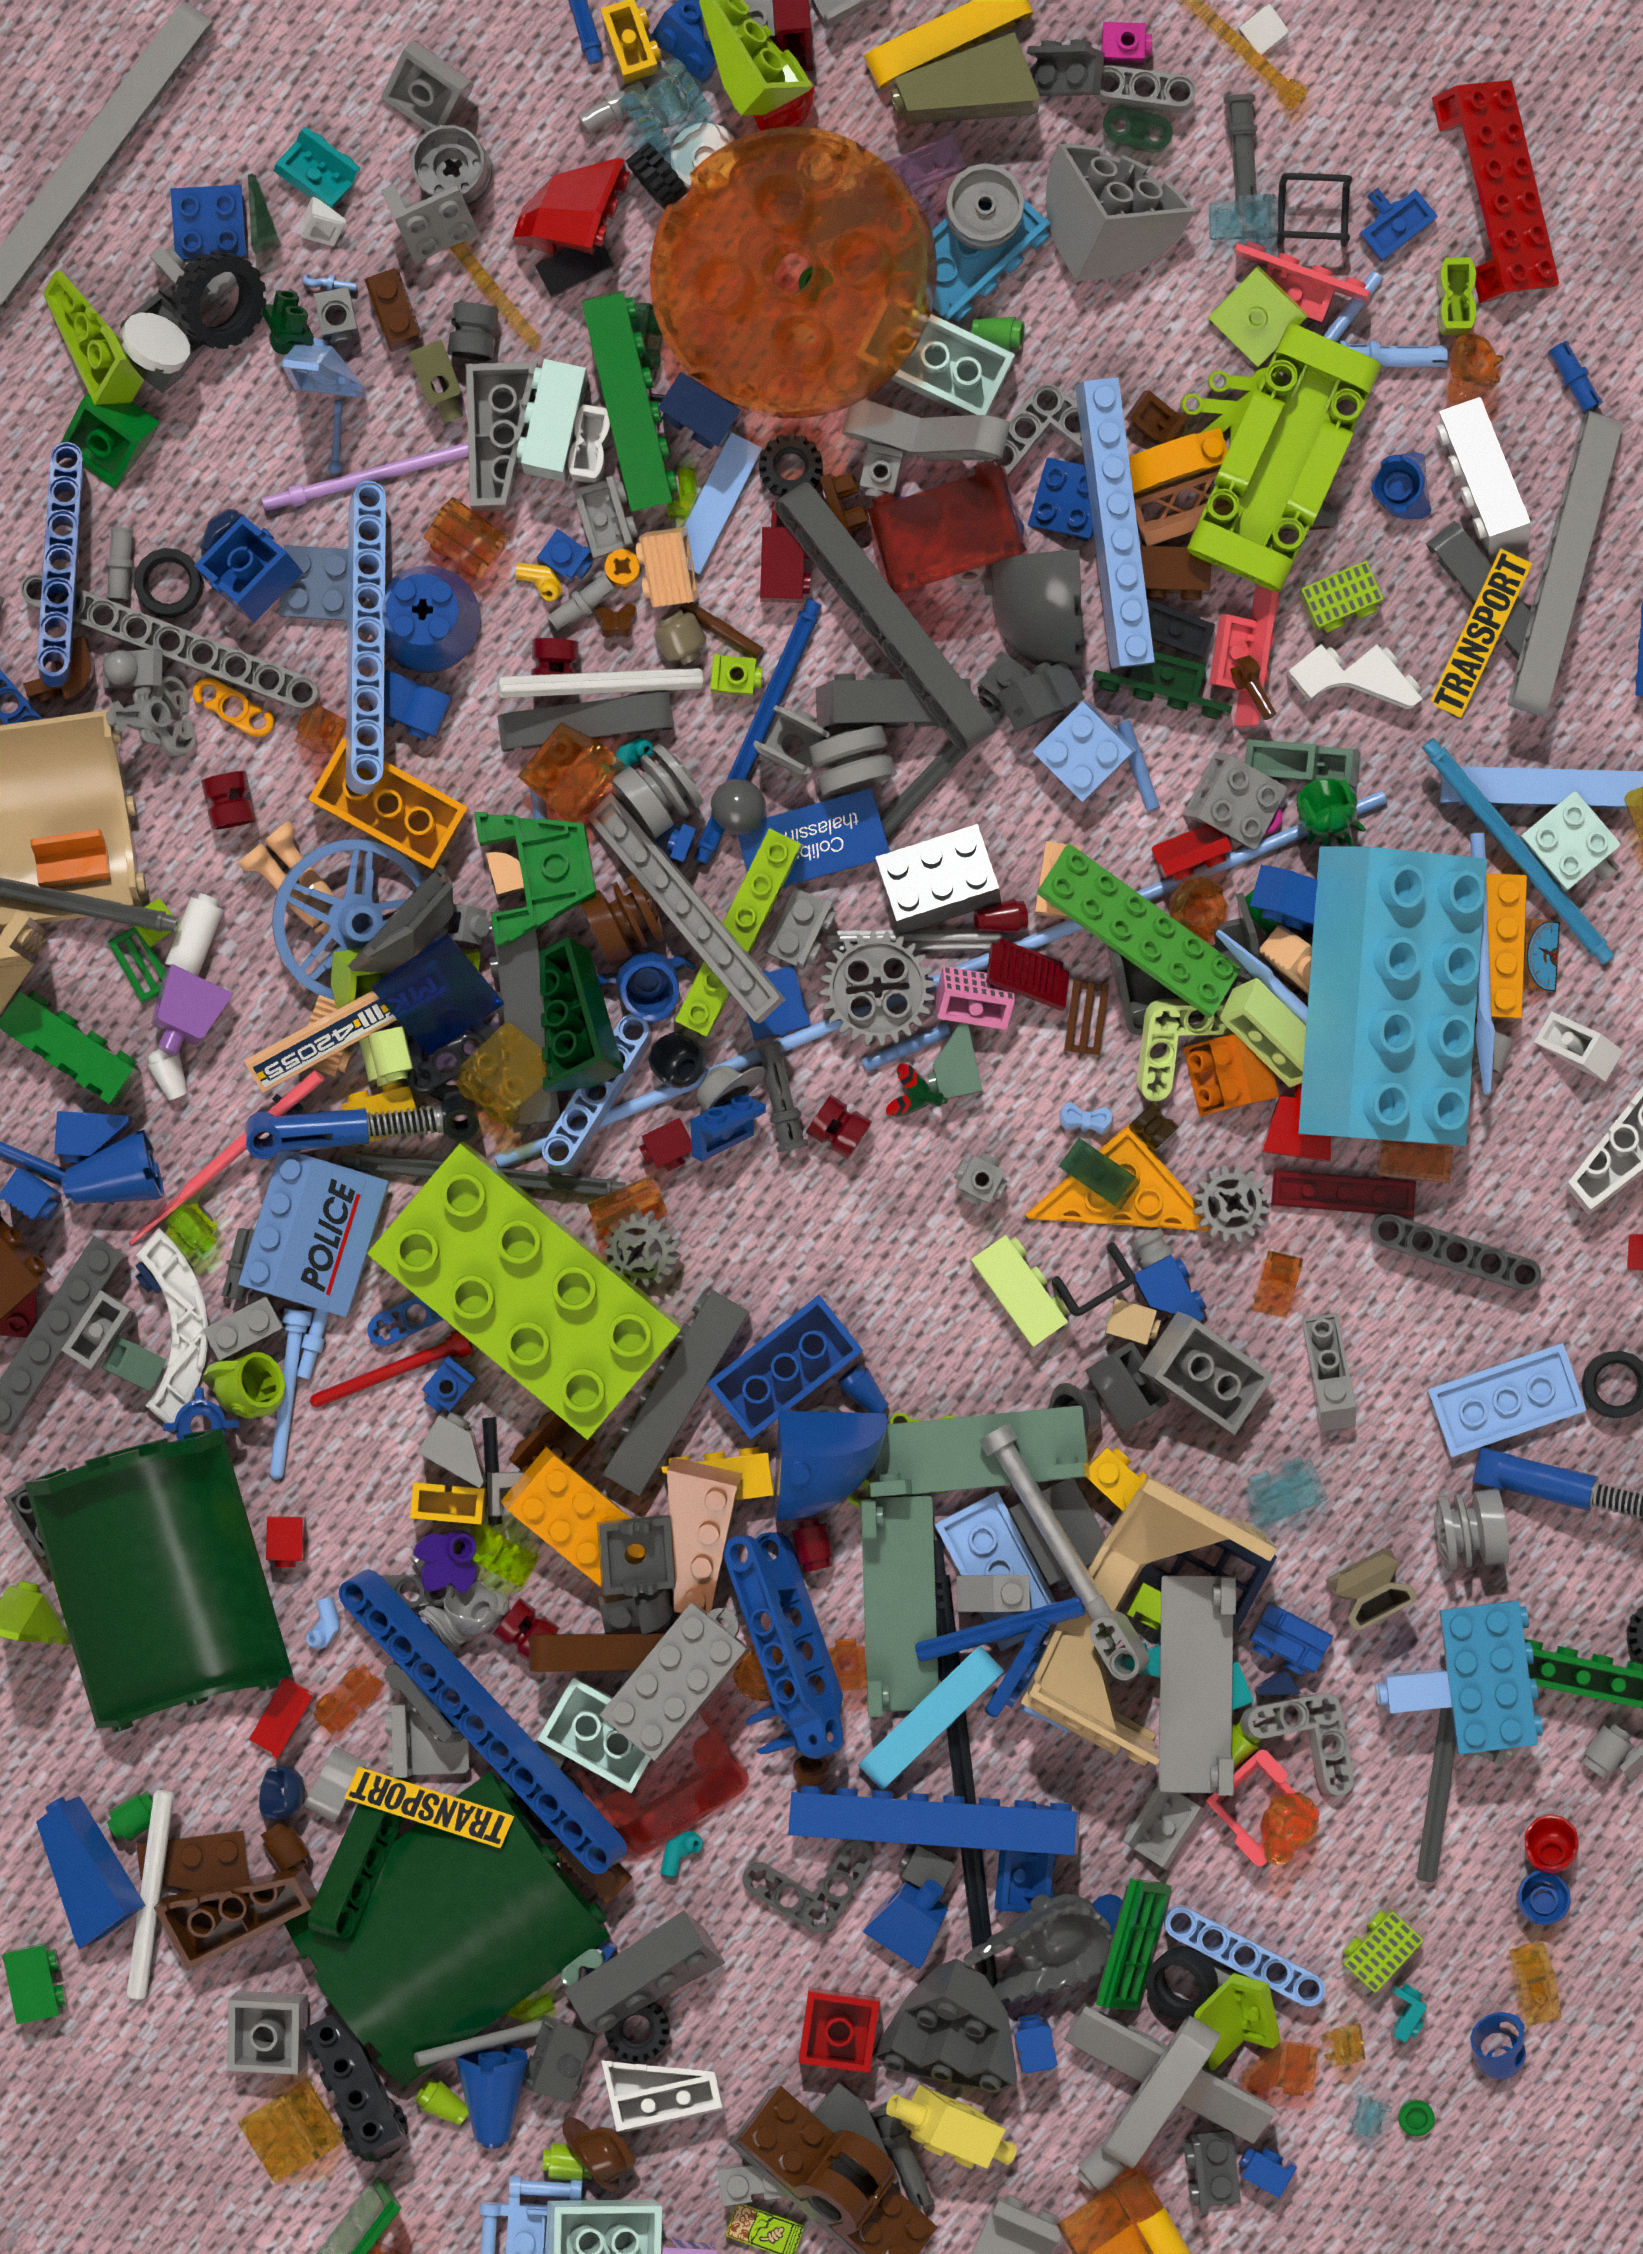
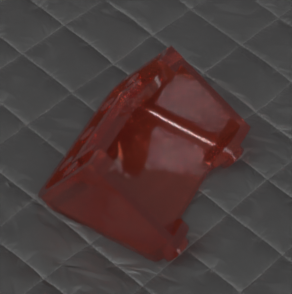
M994 460L979 463L973 466L975 472L968 475V477L903 498H894L891 492L872 499L873 505L868 506L867 509L886 579L895 593L923 586L1027 551L1030 542L1004 462L995 465Z

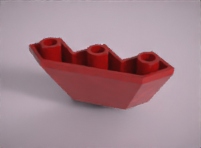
M615 158L555 174L523 206L513 234L514 243L555 255L558 246L562 248L564 246L593 255L595 246L602 247L607 232V226L605 225L607 218L614 219L619 202L617 198L618 191L625 192L630 172L625 170V160Z

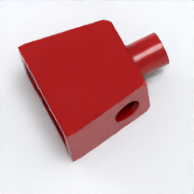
M1302 1083L1295 1086L1294 1097H1278L1261 1152L1329 1162L1331 1161V1136L1298 1134Z

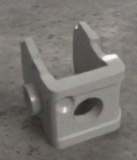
M775 705L773 710L780 717L765 744L754 741V747L760 754L758 758L767 763L772 761L791 771V776L803 780L805 776L813 771L809 769L812 761L808 748L823 741L824 738L829 739L830 733L816 724L817 719L800 709L795 713ZM789 735L799 736L803 741V748L796 755L787 754L783 749V740Z

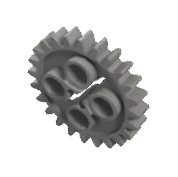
M872 930L869 941H865L862 935L858 933L857 945L853 946L849 941L845 940L846 952L844 954L838 950H833V955L838 960L837 963H825V967L832 973L820 978L821 981L829 984V988L820 991L821 996L830 997V1001L823 1005V1010L834 1009L835 1013L830 1017V1023L841 1020L843 1023L839 1033L842 1034L850 1028L853 1030L851 1039L853 1042L861 1034L865 1035L866 1046L870 1045L873 1037H877L880 1046L884 1047L886 1036H890L893 1042L897 1044L898 1032L902 1031L906 1036L911 1037L909 1025L912 1023L921 1028L923 1024L917 1016L919 1013L929 1015L931 1012L923 1004L935 999L933 995L926 993V989L934 987L935 982L925 980V976L930 974L933 969L932 967L921 968L920 964L925 960L926 955L922 954L914 957L912 954L915 951L916 944L913 943L905 949L902 947L904 939L902 935L894 943L890 942L889 931H886L883 940H878L875 930ZM897 960L901 962L904 966L903 975L896 979L887 977L883 969L888 961ZM855 963L864 964L869 971L867 978L860 982L852 980L848 975L850 966ZM876 979L880 980L883 986L899 983H908L910 986L907 990H884L880 998H876L872 991L856 994L846 993V989L849 987L873 986V980ZM892 996H901L906 1000L907 1008L903 1013L893 1014L887 1009L886 1003ZM863 998L870 1002L872 1009L867 1016L857 1017L852 1013L851 1005L856 999Z

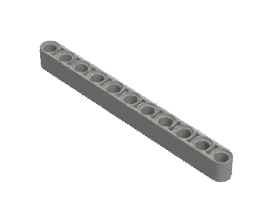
M182 2L173 12L0 246V316L15 297L13 293L16 288L20 290L36 269L33 266L36 261H42L56 242V234L58 232L62 233L78 212L76 207L79 203L83 205L99 184L96 180L100 175L104 176L120 155L118 153L121 147L125 148L141 127L139 125L141 119L144 118L146 120L162 97L159 96L163 90L167 92L183 70L180 68L184 61L188 63L204 42L201 38L205 33L209 35L212 31L214 22L187 2Z

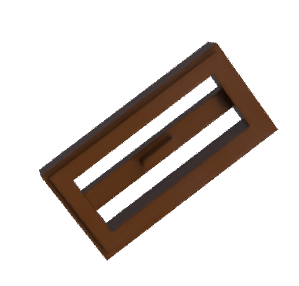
M1073 980L1064 1051L1100 1055L1109 984ZM1080 989H1087L1079 1045H1073ZM1094 990L1101 991L1093 1047H1087Z

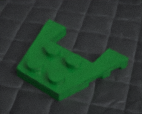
M474 812L478 841L481 847L516 840L527 906L491 914L495 943L498 948L507 946L597 895L587 831L584 823L542 818L535 820L519 818L515 815L505 814L500 816L491 815L487 812Z

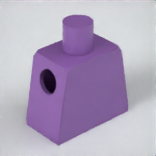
M171 964L164 973L151 1021L153 1026L165 1031L158 1044V1048L169 1055L177 1056L184 1041L197 1045L225 1008L233 993Z

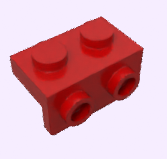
M1205 824L1154 845L1151 850L1163 879L1166 880L1173 877L1174 882L1194 875L1192 868L1205 863L1207 868H1211L1226 862L1227 858L1225 855L1232 851V847L1228 838L1223 837L1222 832Z

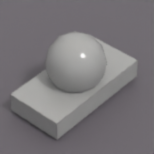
M116 650L111 653H104L103 689L115 690L162 686L163 650Z

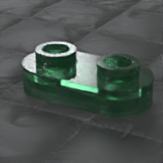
M1125 106L1111 108L1105 114L1102 124L1104 135L1111 142L1151 153L1165 150L1169 146L1173 135L1172 126L1166 118ZM1118 120H1122L1126 123L1127 128L1123 132H1118L1114 129L1113 124ZM1156 129L1161 133V138L1157 141H1152L1148 137V132Z

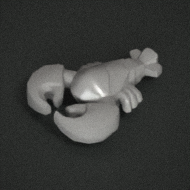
M162 676V686H147L146 688L141 687L135 690L133 693L134 704L124 708L119 701L110 704L111 710L106 713L108 725L114 726L115 732L122 733L126 727L137 730L141 740L151 744H161V751L169 757L185 756L194 749L197 739L191 720L177 721L173 723L168 731L166 730L171 719L170 711L175 713L189 711L188 690L182 681L174 676Z

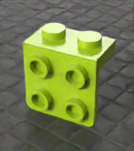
M1233 1973L1194 2014L1195 2019L1221 2034L1217 2045L1204 2064L1206 2069L1212 2071L1244 2040L1272 2049L1281 2041L1271 1991L1267 1982Z

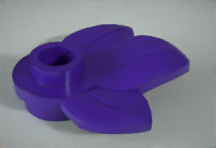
M452 1530L445 1536L432 1533L422 1538L415 1545L413 1555L425 1562L421 1573L424 1590L435 1591L452 1583L457 1591L464 1594L471 1587L476 1576V1569L472 1561L476 1552V1544L470 1533L464 1530ZM456 1541L461 1545V1549L457 1554L453 1551V1545Z

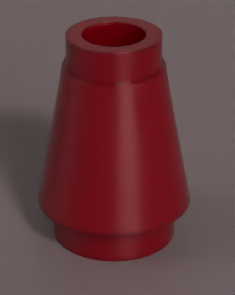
M1014 898L982 908L981 910H975L973 913L974 926L977 932L1018 934L1020 930L1027 929L1028 913L1025 902L1016 901Z

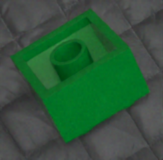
M88 394L81 400L60 443L70 442L77 445L82 452L84 467L113 489H116L150 444L160 422L134 402L94 405L90 394Z

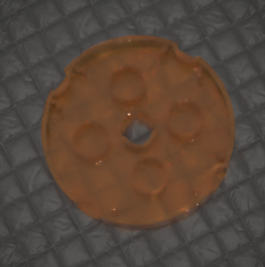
M781 127L751 133L730 142L703 160L689 174L691 177L690 192L683 201L674 205L667 204L659 222L650 259V291L660 331L678 362L691 376L700 380L721 398L745 410L778 418H808L837 412L856 404L881 388L900 370L918 345L929 321L937 286V257L934 238L927 216L914 192L892 167L856 141L840 134L809 127ZM791 253L804 256L812 266L809 282L796 293L782 290L776 280H774L776 268L781 264L784 257Z

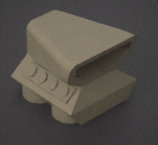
M1384 1548L1325 1580L1330 1588V1593L1342 1599L1351 1600L1348 1620L1356 1631H1361L1413 1604L1417 1599L1416 1592L1411 1585L1390 1581L1394 1577L1399 1563L1391 1549Z

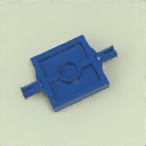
M1037 1620L1030 1633L1025 1636L1023 1640L1024 1646L1016 1656L999 1687L992 1693L993 1696L985 1708L987 1715L995 1718L999 1716L1005 1705L1012 1708L1029 1683L1047 1646L1044 1644V1641L1049 1635L1050 1630L1044 1621Z

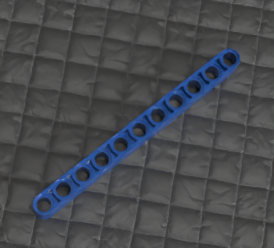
M370 1569L363 1570L341 1584L339 1598L343 1606L586 1869L595 1874H602L625 1857L627 1845L623 1837L377 1572Z

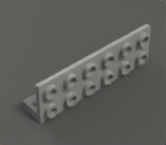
M1164 1575L1161 1578L1160 1760L1158 1787L1160 1792L1217 1793L1219 1796H1233L1234 1759L1231 1757L1233 1614H1236V1578L1233 1576Z

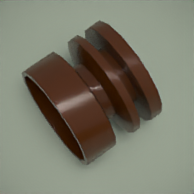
M633 874L625 877L631 893L623 895L618 883L615 882L612 884L616 900L609 903L603 893L598 890L597 895L580 903L611 967L632 957L628 941L633 938L636 939L643 950L649 949L643 933L649 930L657 944L665 941L662 931V920L648 891L635 879Z

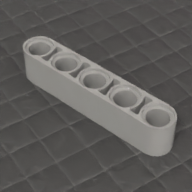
M1188 2015L1110 2130L1101 2151L1133 2169L1213 2052L1221 2034Z

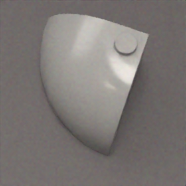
M1059 144L1051 161L1046 185L1047 217L1051 222L1050 231L1056 248L1076 281L1120 276L1153 261L1181 236L1195 212L1184 196L1167 180L1161 184L1146 173L1148 170L1147 166L1124 155H1121L1120 159L1100 154L1101 148Z

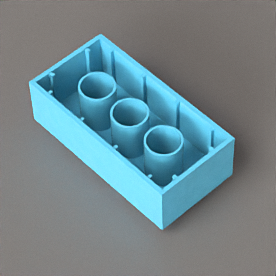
M1319 847L1318 884L1315 902L1298 1134L1466 1146L1487 868L1486 858L1379 847Z

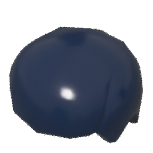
M279 1765L278 1768H269L266 1771L259 1794V1809L263 1818L287 1820L300 1810L305 1800L306 1789L303 1777L295 1768Z

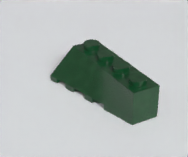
M567 937L540 951V995L544 997V1013L541 1014V1027L545 1029V1047H542V1061L546 1063V1077H543V1090L552 1092L592 1088L624 1073L591 950L572 938Z

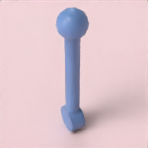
M335 400L332 461L328 465V470L332 474H338L342 470V465L339 462L342 400Z

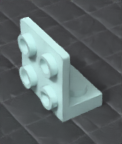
M1572 792L1519 837L1564 892L1620 846V842L1577 792Z

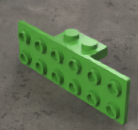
M1067 844L1037 891L1040 897L1208 1018L1215 1014L1241 970L1240 966L1071 844Z

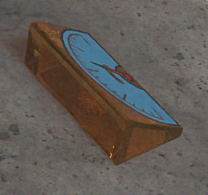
M1535 918L1525 919L1523 991L1556 993L1560 921Z

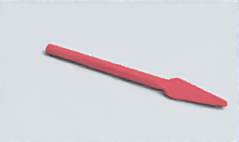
M315 1069L268 1112L275 1116H284L323 1082L324 1077ZM245 1132L193 1177L180 1193L128 1243L130 1245L135 1243L183 1202L197 1194L247 1149ZM265 1132L258 1133L256 1137L260 1138Z

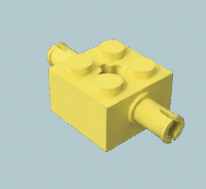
M920 2084L912 2100L894 2094L887 2103L886 2114L902 2120L901 2124L912 2131L909 2137L924 2144V2148L934 2154L943 2157L944 2153L954 2157V2161L970 2169H973L974 2164L988 2169L992 2159L1009 2165L1015 2158L1017 2152L1016 2144L1002 2139L1006 2129L970 2105Z

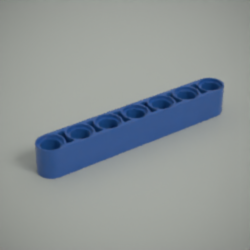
M70 442L56 445L50 456L37 664L39 677L42 682L51 687L64 685L70 678L72 666L84 465L80 448ZM64 458H71L76 461V464L71 468H63L58 465ZM67 491L74 495L72 500L68 502H61L56 499L57 495L61 492ZM61 525L72 528V531L65 536L54 533V530ZM58 559H65L70 562L69 566L62 570L55 569L51 565ZM55 593H63L68 596L66 601L60 604L49 600ZM53 627H61L66 631L59 638L47 635V632ZM51 661H59L63 664L61 670L57 672H50L45 669V666Z

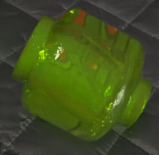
M183 1203L165 1221L168 1225L166 1235L185 1255L190 1256L198 1251L204 1255L218 1241L214 1236L219 1228L217 1221L198 1203H193L189 1206Z

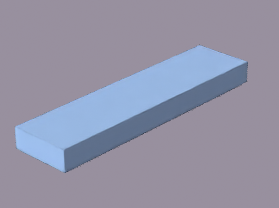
M732 432L684 525L688 529L695 574L699 576L763 450L762 447Z

